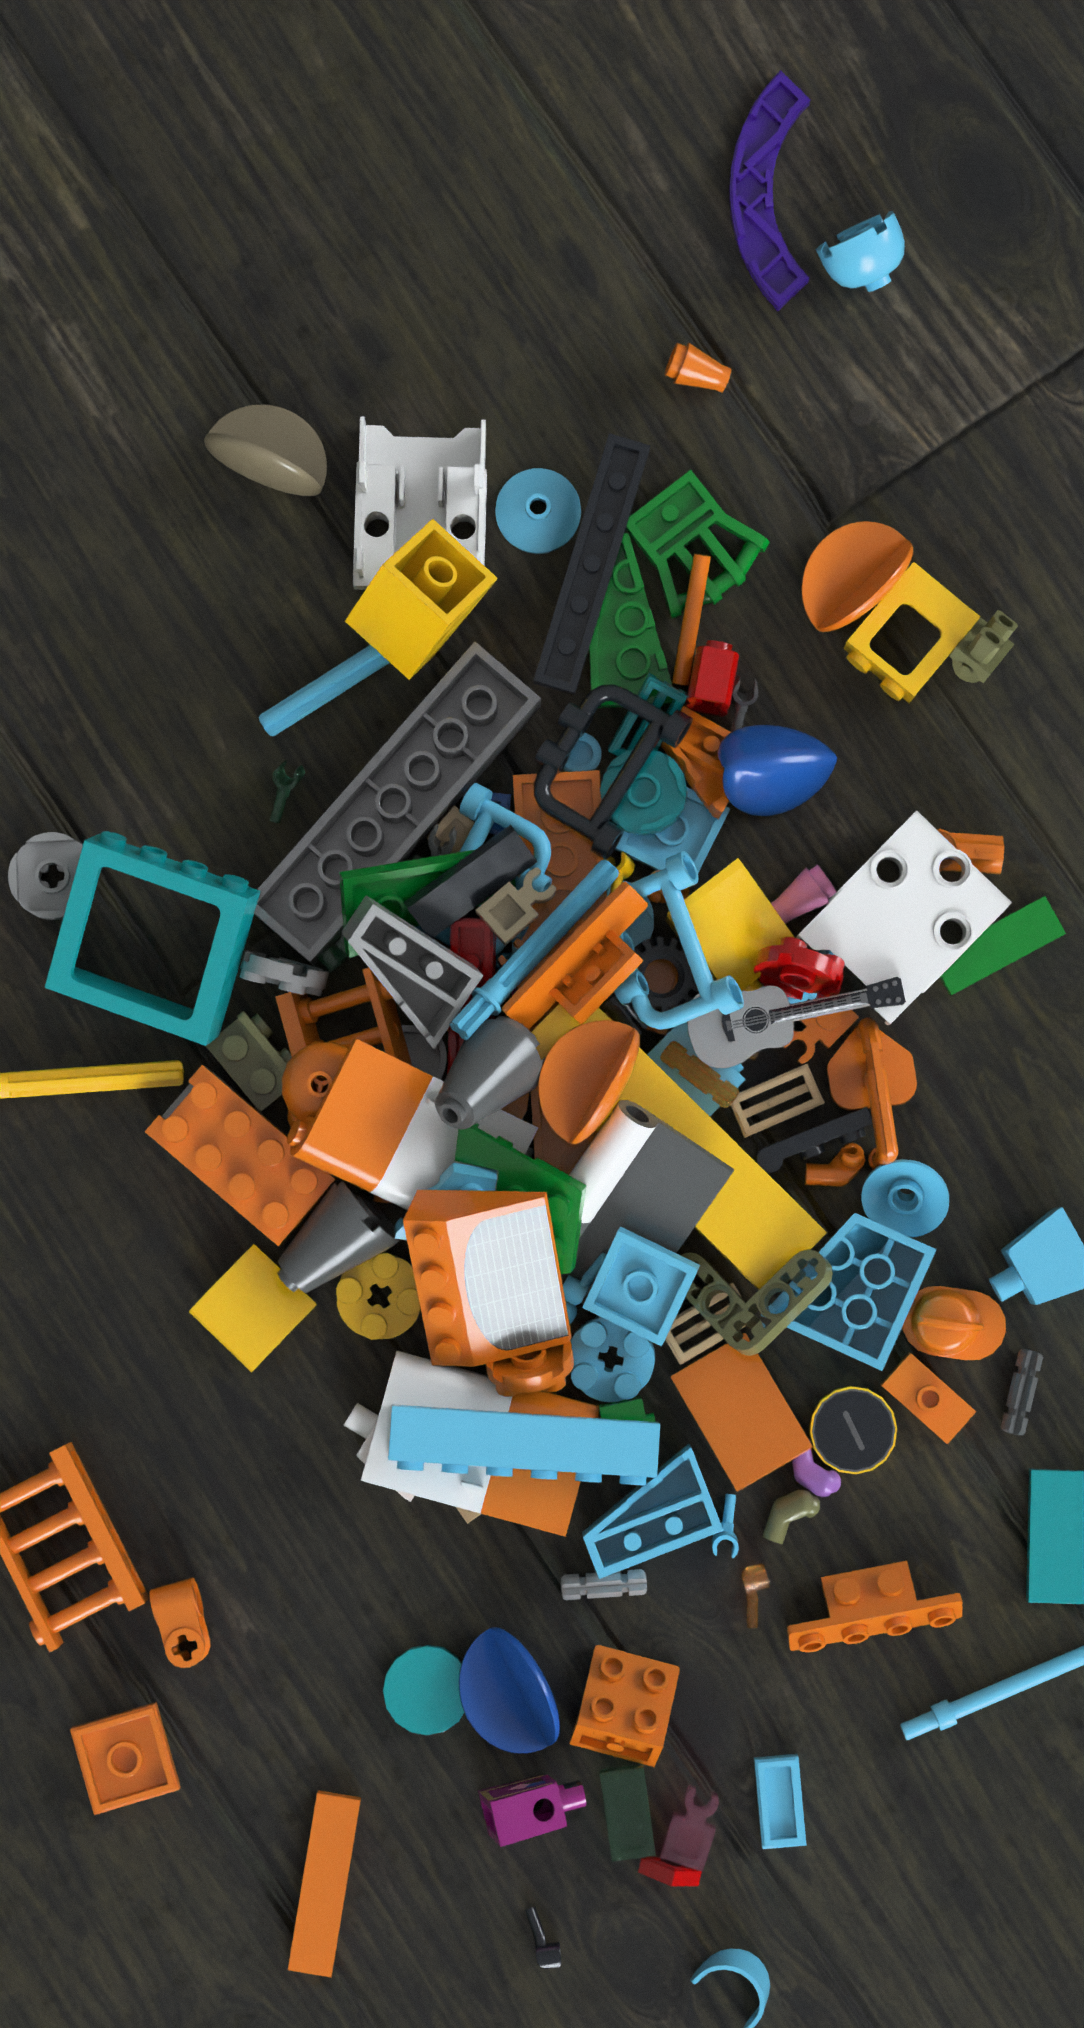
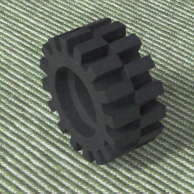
M655 937L647 939L634 947V952L643 960L638 966V970L643 975L647 966L657 959L670 961L678 971V982L670 992L659 994L649 989L648 998L656 1011L664 1012L693 1000L699 991L679 940Z

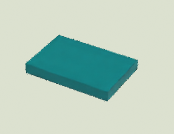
M1029 1469L1026 1601L1028 1603L1084 1604V1470Z

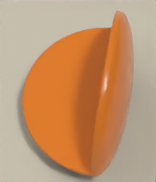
M870 521L850 523L828 534L811 553L802 577V601L806 614L813 626L819 632L834 631L857 620L877 605L893 589L908 568L913 556L912 543L895 529L882 523Z
M609 1020L588 1022L564 1034L547 1054L539 1076L538 1094L540 1106L550 1127L568 1143L578 1144L587 1139L601 1125L619 1099L630 1078L639 1052L640 1034L635 1028Z

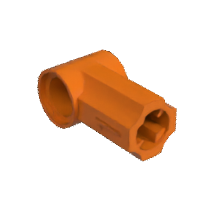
M937 829L957 850L967 854L971 863L981 873L1001 874L1004 861L1003 836L950 833L946 830ZM945 859L940 863L939 872H962L959 863L953 859Z

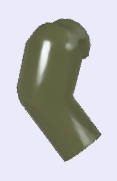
M796 1490L776 1499L762 1537L783 1544L790 1522L805 1516L808 1518L816 1516L820 1510L819 1498L808 1490Z

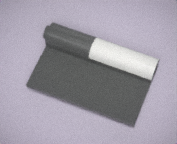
M629 1100L619 1101L569 1174V1176L587 1186L575 1268L569 1274H561L562 1284H564L568 1275L581 1280L584 1273L602 1252L608 1253L620 1227L677 1253L727 1182L734 1169L640 1105ZM593 1283L590 1285V1288H589V1290H588V1293H587V1295L584 1297V1299L582 1300L581 1304L584 1305V1302H585V1300H586V1298H587V1296H588V1294H589V1292H590V1289H591Z

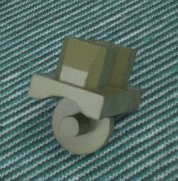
M997 610L988 623L980 618L949 656L952 658V667L955 674L965 682L974 683L981 681L984 683L1014 646V643L1008 638L1018 627L1017 623L999 610Z

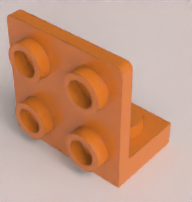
M596 1645L593 1651L580 1711L574 1724L569 1744L655 1767L664 1746L680 1672L679 1667L602 1645Z

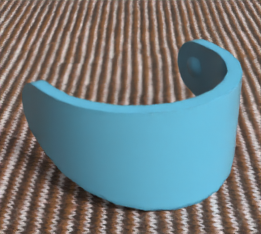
M730 1948L711 1955L696 1970L690 1981L696 1984L705 1975L716 1970H730L746 1977L754 1985L760 2000L759 2007L744 2025V2028H754L762 2018L770 1991L769 1975L764 1964L757 1956L742 1949Z

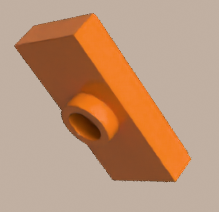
M910 1352L880 1384L946 1444L954 1438L976 1413L970 1405Z

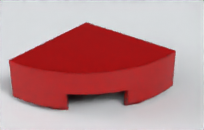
M645 1856L641 1857L638 1873L669 1886H699L702 1871L686 1863H681V1866H673L661 1861L660 1857Z

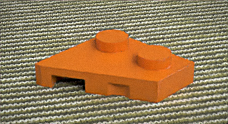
M683 706L681 711L693 718L687 734L676 748L665 742L662 743L661 747L668 756L676 761L684 773L686 781L711 815L719 820L729 800L723 788L724 767L720 763L718 749L724 737L731 732Z

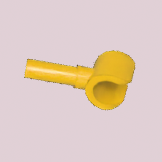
M621 852V863L616 867L619 875L611 884L610 893L624 879L631 876L634 871V861L625 852ZM610 856L607 861L616 866L615 859Z

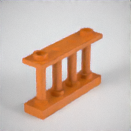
M369 967L362 969L366 982L365 985L316 1000L308 997L307 993L302 995L288 992L275 996L292 1057L300 1049L315 1042H324L319 1038L316 1027L318 1017L371 1001L377 1027L328 1042H334L347 1048L350 1047L354 1037L371 1046L383 1043L385 1053L412 1065L394 998ZM324 1076L317 1077L321 1082L327 1080ZM314 1082V1090L317 1092L318 1085ZM328 1085L323 1087V1092L327 1090Z
M72 1442L49 1453L53 1461L48 1463V1469L0 1493V1513L55 1484H58L59 1487L65 1485L72 1498V1501L68 1502V1508L12 1537L0 1515V1555L33 1619L29 1622L32 1635L40 1646L46 1645L49 1653L58 1649L64 1643L59 1631L115 1602L118 1605L125 1603L128 1611H131L145 1604L150 1599ZM76 1523L79 1526L85 1524L92 1538L88 1542L89 1547L33 1576L30 1575L20 1552ZM94 1563H97L99 1566L105 1563L112 1577V1580L108 1581V1587L52 1616L50 1615L39 1593L40 1591Z

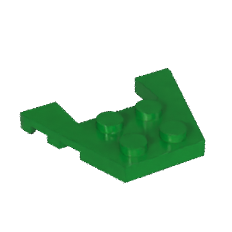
M478 1123L467 1129H458L454 1161L498 1170L496 1191L547 1192L560 1273H571L576 1264L587 1185L538 1157L535 1160L513 1148V1143L501 1136L493 1137L479 1129L480 1124Z

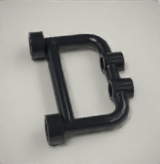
M615 684L601 685L592 689L583 698L579 706L569 702L558 720V724L565 728L556 743L547 739L535 757V761L542 765L533 784L534 797L538 806L549 816L593 842L591 851L607 860L616 849L624 833L622 828L610 822L611 817L658 741L662 740L676 748L687 734L693 718L678 709L670 715L628 689ZM612 701L649 722L592 817L588 819L556 800L551 793V784L556 775L566 765L571 751L579 738L589 728L598 707L604 702Z

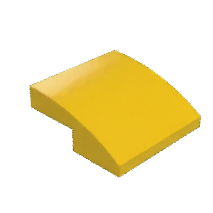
M255 1244L237 1260L189 1311L251 1373L317 1305L300 1289L295 1292L291 1291L277 1274L281 1269Z

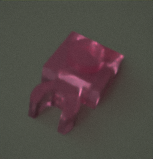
M690 1785L684 1796L687 1808L686 1816L673 1812L660 1852V1858L703 1872L716 1832V1826L705 1821L707 1817L713 1815L717 1810L719 1799L718 1794L712 1792L707 1805L697 1806L693 1802L696 1786Z

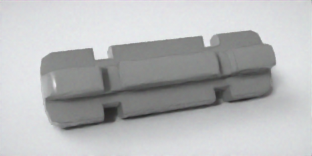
M642 1569L627 1570V1574H621V1571L601 1579L598 1578L596 1572L586 1573V1577H579V1574H566L561 1577V1592L565 1600L581 1599V1595H587V1599L620 1597L623 1592H629V1596L644 1595L647 1592V1578L645 1571Z

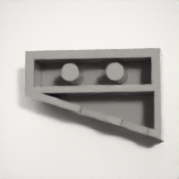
M365 896L342 930V934L432 1048L435 1049L449 1028V1024L457 1016L483 977V974L467 960L376 901Z

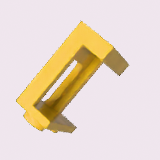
M913 562L893 589L879 602L848 639L843 649L849 653L846 658L856 669L865 674L870 670L882 680L880 687L890 697L897 701L903 698L910 703L978 622L980 616ZM903 604H907L938 628L941 634L938 642L908 675L900 674L870 648L871 639L898 607Z

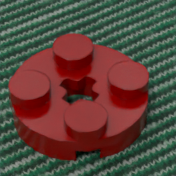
M784 937L781 939L780 945L767 946L758 952L754 974L760 972L759 981L764 986H777L783 989L787 997L802 1000L803 993L806 992L817 993L816 999L840 993L845 962L838 956L821 954L807 949V944L800 939Z

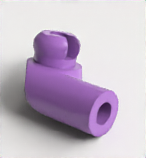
M812 1449L792 1460L795 1480L816 1496L827 1497L839 1490L841 1486L839 1474L835 1470H825L814 1463Z

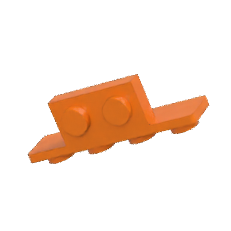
M626 881L622 882L576 928L574 933L555 953L545 960L543 965L528 981L503 1005L502 1011L510 1019L523 1024L529 1030L557 1001L582 1025L643 962L619 936L648 907V903Z
M907 1561L821 1577V1585L829 1618L788 1626V1643L791 1651L800 1650L809 1653L821 1650L826 1644L843 1641L846 1644H857L867 1640L872 1635L887 1633L891 1636H898L908 1633L914 1627L929 1624L932 1627L948 1626L956 1619L962 1617L963 1602L961 1594L954 1593L917 1601Z

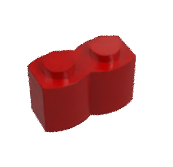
M708 640L706 646L697 647L685 707L694 712L719 717L727 715L731 704L739 661V654L732 651L731 644Z

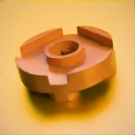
M571 1341L567 1344L486 1363L488 1378L495 1384L497 1393L504 1397L541 1390L557 1392L566 1385L565 1377L572 1371L574 1366Z

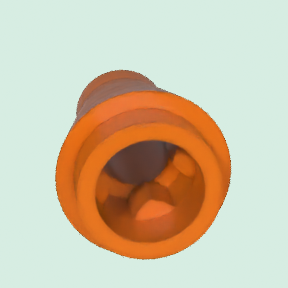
M689 342L686 346L676 343L668 360L665 376L673 378L674 384L712 389L723 393L730 378L732 368L722 365Z

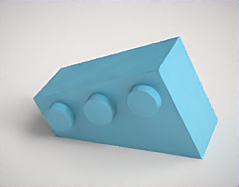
M688 1443L658 1468L657 1478H646V1485H638L587 1527L582 1534L598 1578L601 1579L724 1530L693 1450Z

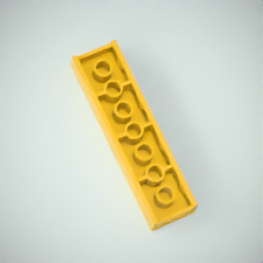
M560 1004L531 1031L540 1043L536 1049L541 1060L544 1057L546 1058L553 1045L564 1034L581 1025ZM598 1008L583 1024L592 1021L612 1020ZM639 1047L634 1068L623 1092L596 1131L598 1132L619 1101L629 1100L640 1105L734 1169L733 1173L694 1228L753 1286L760 1290L794 1255L803 1250H811L827 1232Z

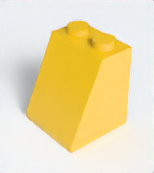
M432 519L382 564L345 622L410 680L435 656L498 578Z
M739 858L684 899L713 980L716 981L731 975L738 983L741 991H754L761 988L763 985L758 980L761 973L757 972L754 974L758 952L767 946L780 945V941L784 937H795ZM668 912L665 921L678 936L671 914Z

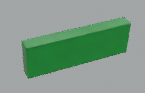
M1046 896L990 925L940 976L950 996L1066 934Z

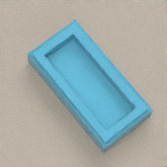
M798 1754L754 1757L762 1849L806 1846Z

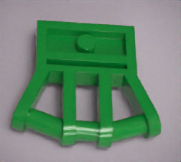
M692 470L688 471L632 514L626 527V531L646 555L648 561L657 569L671 619L682 616L681 611L685 609L687 592L677 595L667 561L675 556L690 575L693 557L685 547L696 538L701 540L723 569V572L714 579L710 580L707 577L703 605L709 603L715 605L723 599L722 593L733 585L739 587L746 581L745 576L759 552L764 553L770 544V541L763 535L725 514ZM713 525H718L745 542L735 561L709 530Z

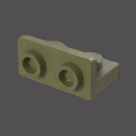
M243 1011L237 1016V1020L224 1029L219 1037L206 1045V1047L259 1112L262 1113L282 1097V1076L292 1056L286 1047L278 1051L268 1038L274 1032L258 1013L251 1018Z

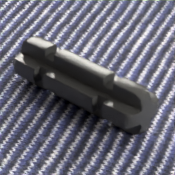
M1020 1349L1015 1364V1366H1019L1018 1372L1013 1373L1006 1406L1009 1409L1008 1413L1004 1412L1001 1429L1004 1432L1014 1435H1024L1026 1432L1028 1418H1025L1026 1412L1031 1411L1038 1381L1035 1374L1036 1371L1040 1372L1043 1356L1039 1352L1028 1349Z

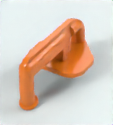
M864 1018L859 1021L852 1033L830 1059L827 1065V1075L831 1097L839 1107L849 1111L860 1110L865 1107L871 1109L876 1147L868 1155V1162L874 1170L880 1165L893 1163L898 1156L892 1106L902 1105L912 1098L916 1091L917 1080L912 1054L879 1030L878 1024L874 1019Z

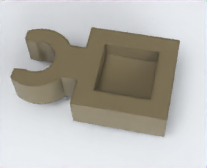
M538 867L526 874L522 888L517 890L509 881L476 909V914L504 945H507L538 918V913L532 905L535 903H546L556 893L554 885L548 887L544 892H537L533 889V881L541 875V870Z

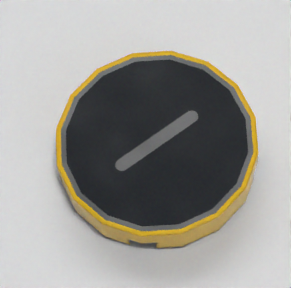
M846 1386L832 1390L819 1400L811 1415L809 1435L813 1449L825 1464L838 1472L860 1474L874 1470L887 1460L895 1446L897 1425L892 1409L881 1396L867 1388Z

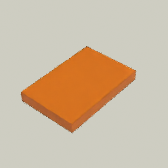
M742 1334V1339H745L746 1341L750 1342V1339L747 1336V1334ZM727 1343L670 1376L737 1492L813 1448L759 1354L743 1355Z

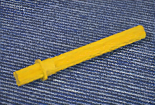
M172 1060L0 1073V1099L180 1086L184 1081V1068L181 1061Z

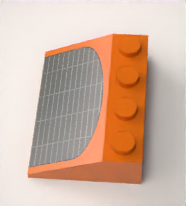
M417 1190L403 1219L432 1365L475 1367L570 1343L572 1336L547 1192Z

